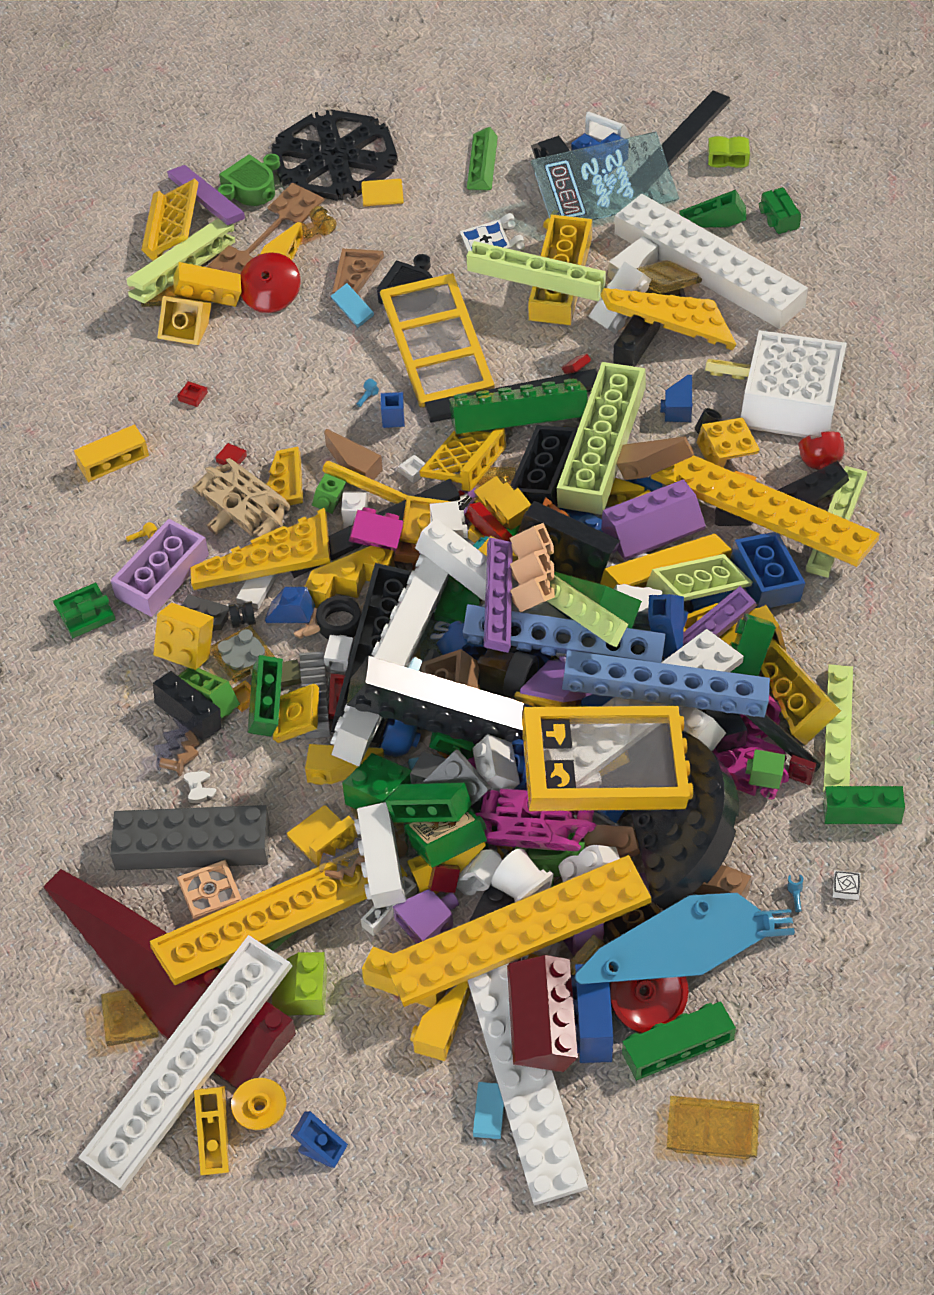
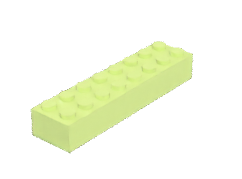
M606 362L601 363L557 486L558 508L603 514L618 471L616 463L622 446L628 442L646 388V368Z

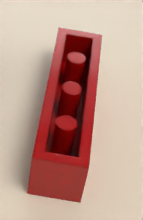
M481 502L469 504L465 517L484 537L492 536L499 540L511 542L512 534Z

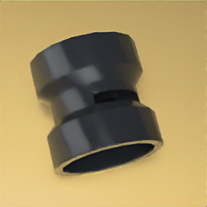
M252 601L245 602L240 606L236 604L228 605L232 628H238L242 624H256ZM239 609H241V611H242V616H243V620H242V621H241V618H240Z

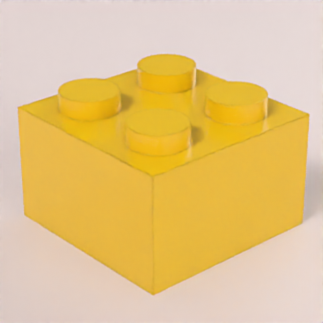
M170 603L157 613L153 655L196 670L210 657L214 617L175 603Z

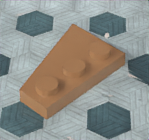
M342 248L332 294L346 283L358 294L384 258V252Z

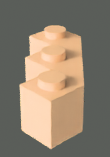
M544 523L533 526L510 538L512 550L519 558V560L510 563L512 576L519 583V586L511 589L510 592L512 594V602L519 609L520 613L555 598L554 589L550 587V581L554 579V563L550 561V555L554 553V545Z

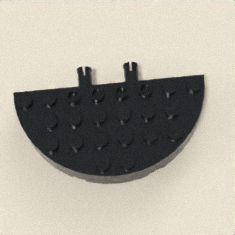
M656 728L649 735L657 738L663 745V748L642 788L677 787L670 729ZM683 731L682 738L687 740L685 761L690 763V775L687 778L688 783H692L693 797L688 800L686 809L624 810L619 818L620 820L629 814L632 815L651 899L663 911L689 895H695L693 892L704 882L708 884L732 846L736 834L734 829L736 817H739V799L730 772L702 741Z

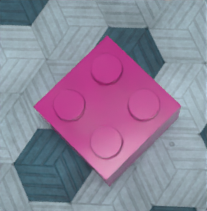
M363 507L362 510H357L349 541L365 546L389 549L395 552L404 521L399 520L398 515L386 513L382 516L376 514L374 509Z

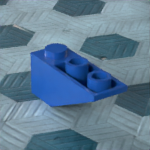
M672 594L649 595L648 621L651 632L666 634L662 655L665 657L664 660L683 647L684 596Z

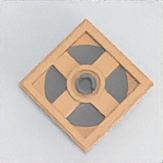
M226 860L177 877L193 922L242 901Z

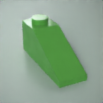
M187 668L178 675L217 705L221 710V718L230 715L233 709L240 705L230 683L223 678L200 668L196 670Z

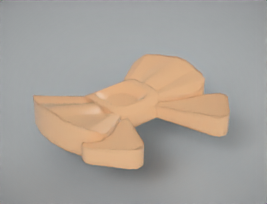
M314 608L310 623H297L306 624V627L293 633L295 637L301 639L303 636H310L320 631L321 628L317 625L316 608Z

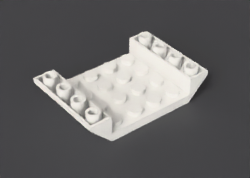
M759 330L741 412V418L745 420L748 428L798 437L810 436L811 439L822 437L821 432H830L847 343Z

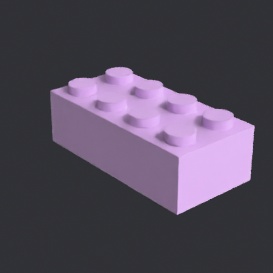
M168 519L111 579L115 598L152 617L191 575V567L203 562L209 556L206 538Z

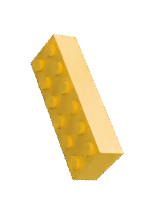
M551 215L540 256L585 266L592 241V219ZM532 286L528 301L529 321L571 325L578 297Z

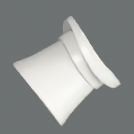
M516 849L508 854L496 869L492 878V886L510 895L517 902L550 888L553 873L551 871L548 873L544 870L540 871L524 849Z

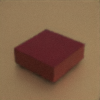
M792 755L788 768L789 778L811 786L817 763Z
M439 864L433 867L428 885L430 891L455 893L461 870L459 866Z

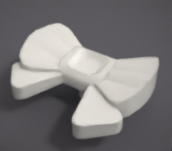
M201 771L190 772L184 775V781L189 784L190 793L188 801L190 803L198 804L207 800V797L212 799L216 794L217 790L215 788H202L201 783L210 779L209 773Z

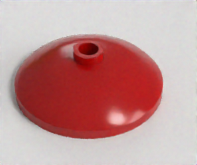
M269 252L260 254L252 258L240 273V295L243 301L253 310L262 313L277 312L289 306L298 295L301 286V277L297 266L289 257L280 253ZM265 275H269L267 279H263Z
M686 977L610 982L611 1007L617 1018L624 1025L644 1033L656 1024H666L673 1021L684 1012L688 1001ZM645 985L647 992L641 995L640 988Z

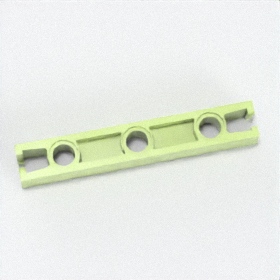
M217 218L187 240L128 277L127 285L135 287L134 290L128 291L129 297L145 304L174 284L173 277L179 262L201 266L222 252L228 245L231 246L235 243V237L227 233L234 231V224L226 225Z
M476 241L472 244V251L467 253V271L595 301L600 300L601 291L606 287V271Z

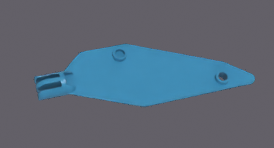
M738 893L689 895L599 948L575 974V980L579 984L703 975L765 937L794 935V928L774 929L793 924V918L791 917L773 918L790 915L791 909L761 911ZM609 964L613 967V972L610 971Z

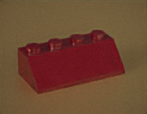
M542 955L509 963L507 965L513 1065L564 1072L578 1058L570 959Z

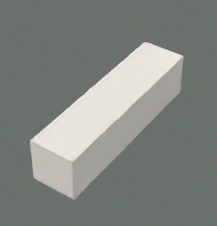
M404 876L402 879L405 897L408 899L417 894V885ZM394 905L377 909L373 906L361 918L362 928L375 936L394 917Z

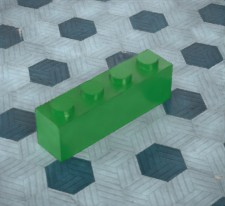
M721 1001L715 1004L708 1003L703 1005L698 1011L690 1014L683 1013L677 1016L671 1022L656 1024L649 1031L641 1034H631L622 1041V1055L637 1081L734 1041L736 1027Z

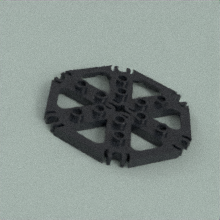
M332 109V115H330L328 110H325L326 115L320 116L318 112H315V118L312 113L279 133L278 137L275 138L276 144L272 143L271 147L272 154L278 155L280 159V167L277 169V174L283 186L287 184L289 186L294 183L325 199L338 201L337 195H339L340 200H343L344 194H350L351 198H354V191L357 197L362 194L361 183L363 181L386 179L392 175L394 165H397L398 161L388 126L386 127L385 123L379 125V119H375L373 116ZM339 119H345L362 124L340 138L335 122ZM312 125L316 128L320 142L295 138L292 135L302 130L305 126ZM378 138H383L386 150L383 152L362 149ZM282 156L306 159V161L295 168L287 169L284 166ZM349 167L375 172L361 181H356L353 179ZM329 171L332 181L331 186L324 187L308 184Z

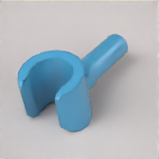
M372 378L366 380L363 385L366 391L356 403L359 407L363 405L368 397L377 395L379 392L377 382Z
M789 875L787 890L793 895L795 912L799 913L802 911L800 893L803 890L804 878L802 875H799V882L794 883L791 881V875Z

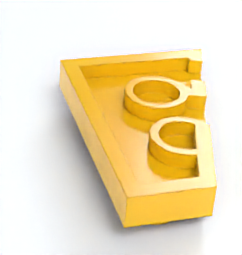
M299 447L278 450L269 471L268 483L265 484L281 495L290 506L303 503V487Z

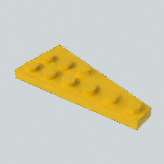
M603 288L600 294L608 310L629 317H633L635 314L644 318L647 323L653 324L656 321L664 324L663 328L693 338L698 335L706 338L708 343L714 345L716 342L726 344V349L732 351L736 346V342L714 300Z
M325 508L318 510V514L307 519L305 516L298 519L297 524L288 528L282 526L251 540L250 545L241 549L239 546L232 548V553L223 557L214 556L192 566L191 585L193 590L331 563Z

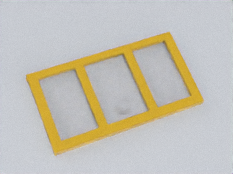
M454 273L380 291L381 299L419 407H425V402L495 388Z

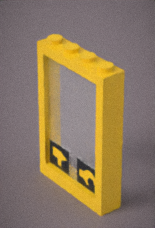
M524 707L522 732L529 811L686 809L688 800L693 797L692 783H688L687 778L690 775V763L685 761L687 740L682 738L684 717L679 715V707Z

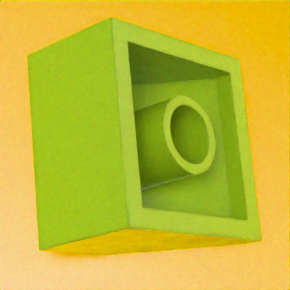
M298 952L286 959L291 963L292 968L272 993L271 1005L287 1016L325 1015L327 982L325 952Z

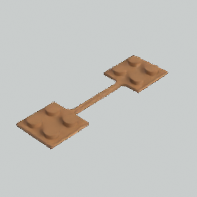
M294 183L290 184L267 207L268 210L278 214L279 218L247 250L240 251L228 245L207 268L240 274L243 267L254 258L249 254L283 220L288 219L295 223H302L325 199Z

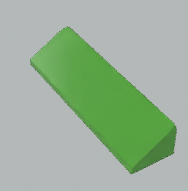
M491 127L473 134L467 181L468 190L492 189L498 136Z

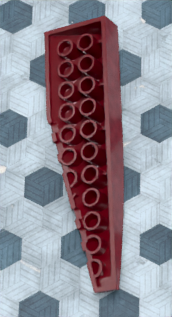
M60 869L43 886L44 890L60 910L66 914L73 926L79 930L85 941L95 950L97 956L118 982L128 991L130 997L137 1002L143 1013L156 1026L159 1033L169 1040L221 972V969L215 967L174 985L150 948L151 940L163 936L167 932L112 897ZM266 1001L213 1073L235 1089L248 1080L258 1078L296 1035L293 1019Z

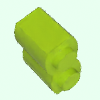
M723 136L708 138V165L716 168L726 166L744 168L749 166V139L740 136L729 139Z

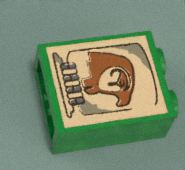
M471 807L458 822H411L405 825L411 847L431 868L487 841L484 830H486L485 822L481 816L474 814Z

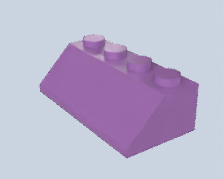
M684 479L603 510L601 524L603 533L620 540L617 551L624 561L702 531L706 527L696 494Z

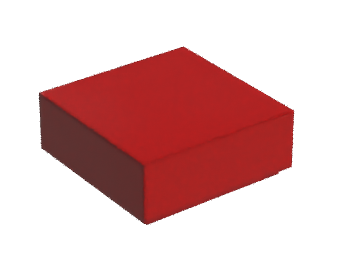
M588 354L579 355L561 368L564 374L577 372L587 365L591 359Z
M188 381L177 395L178 401L198 407L207 395L208 390L207 387Z
M227 443L215 457L216 463L225 465L227 464L226 459L230 458L240 465L247 457V452L242 448Z

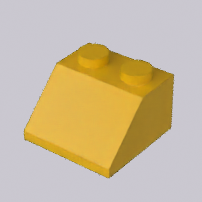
M163 296L157 338L199 345L209 324L211 303Z

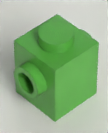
M325 473L316 488L312 506L319 509L325 508L326 512L333 514L342 498L346 481Z

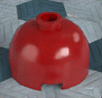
M821 432L822 437L811 439L810 436L803 438L798 443L800 456L805 465L812 469L820 470L834 462H840L843 459L845 448L844 439L839 432Z

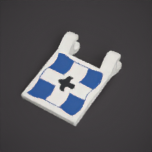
M508 213L497 221L460 231L467 252L472 251L474 241L516 251L524 250L525 245L522 235H517L508 241L503 228L513 229L515 227L514 215Z

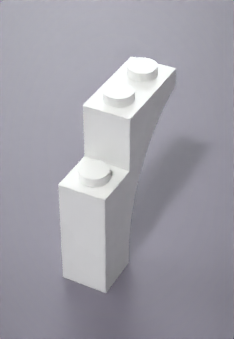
M644 236L640 237L608 262V277L612 280L624 261L640 272L645 273L647 269L658 261V245Z

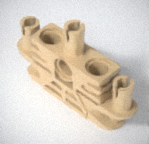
M230 458L226 459L227 464L215 468L209 466L205 468L207 473L192 486L198 495L204 496L207 502L219 511L217 516L206 525L216 536L232 521L252 537H260L284 526L282 523L284 511H289L290 505L281 495Z

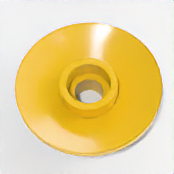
M254 1078L244 1082L237 1088L231 1101V1109L236 1121L243 1127L251 1130H263L275 1125L284 1115L287 1105L286 1095L282 1087L275 1081L267 1078ZM259 1105H263L265 1107L263 1110L260 1111L255 1110L256 1107Z

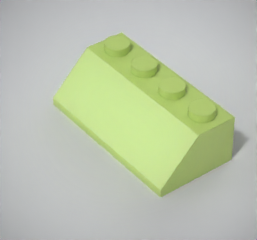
M725 554L652 569L646 587L662 590V594L684 596V601L735 590L739 586L742 588L752 586L753 582Z

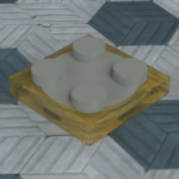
M251 625L211 645L210 648L212 655L234 683L251 674L250 669L253 668L259 655L275 657Z

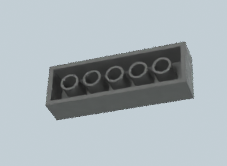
M267 806L114 811L110 853L115 870L206 867L226 860L228 866L268 865L270 821Z

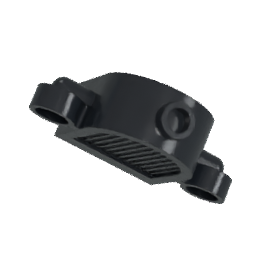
M426 254L416 255L413 259L414 266L396 260L377 287L378 303L384 305L380 296V291L383 289L433 278L427 271L431 267L430 257ZM433 289L392 299L396 314L400 311L420 313L429 309L433 304H436L439 292Z

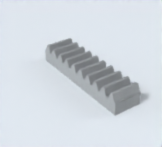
M324 652L299 653L301 687L313 683L319 687L318 727L313 731L305 733V738L330 737Z

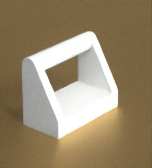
M587 112L585 134L601 142L614 132L629 143L630 134L624 124Z

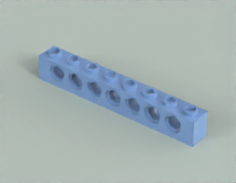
M467 604L463 637L468 639L467 642L471 644L481 645L484 642L485 607ZM511 611V627L516 626L521 629L519 635L511 636V646H516L519 651L531 652L532 649L541 650L542 654L555 656L556 653L567 655V650L657 663L662 662L666 635L664 633L626 628L619 642L620 648L616 651H610L606 647L607 642L575 620ZM537 630H542L546 633V636L542 640H536L532 637V634ZM560 634H567L571 639L568 643L561 644L557 641V637ZM590 637L595 640V644L592 647H585L581 643L582 640ZM634 645H641L645 651L641 655H636L632 653L631 648Z
M567 650L562 690L641 700L651 703L671 704L702 710L722 711L753 717H765L769 702L770 678Z

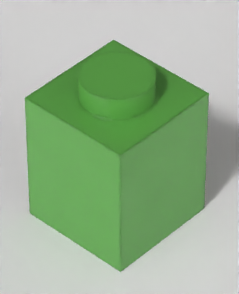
M755 749L753 759L748 758L746 774H750L749 784L779 789L783 776L785 754Z

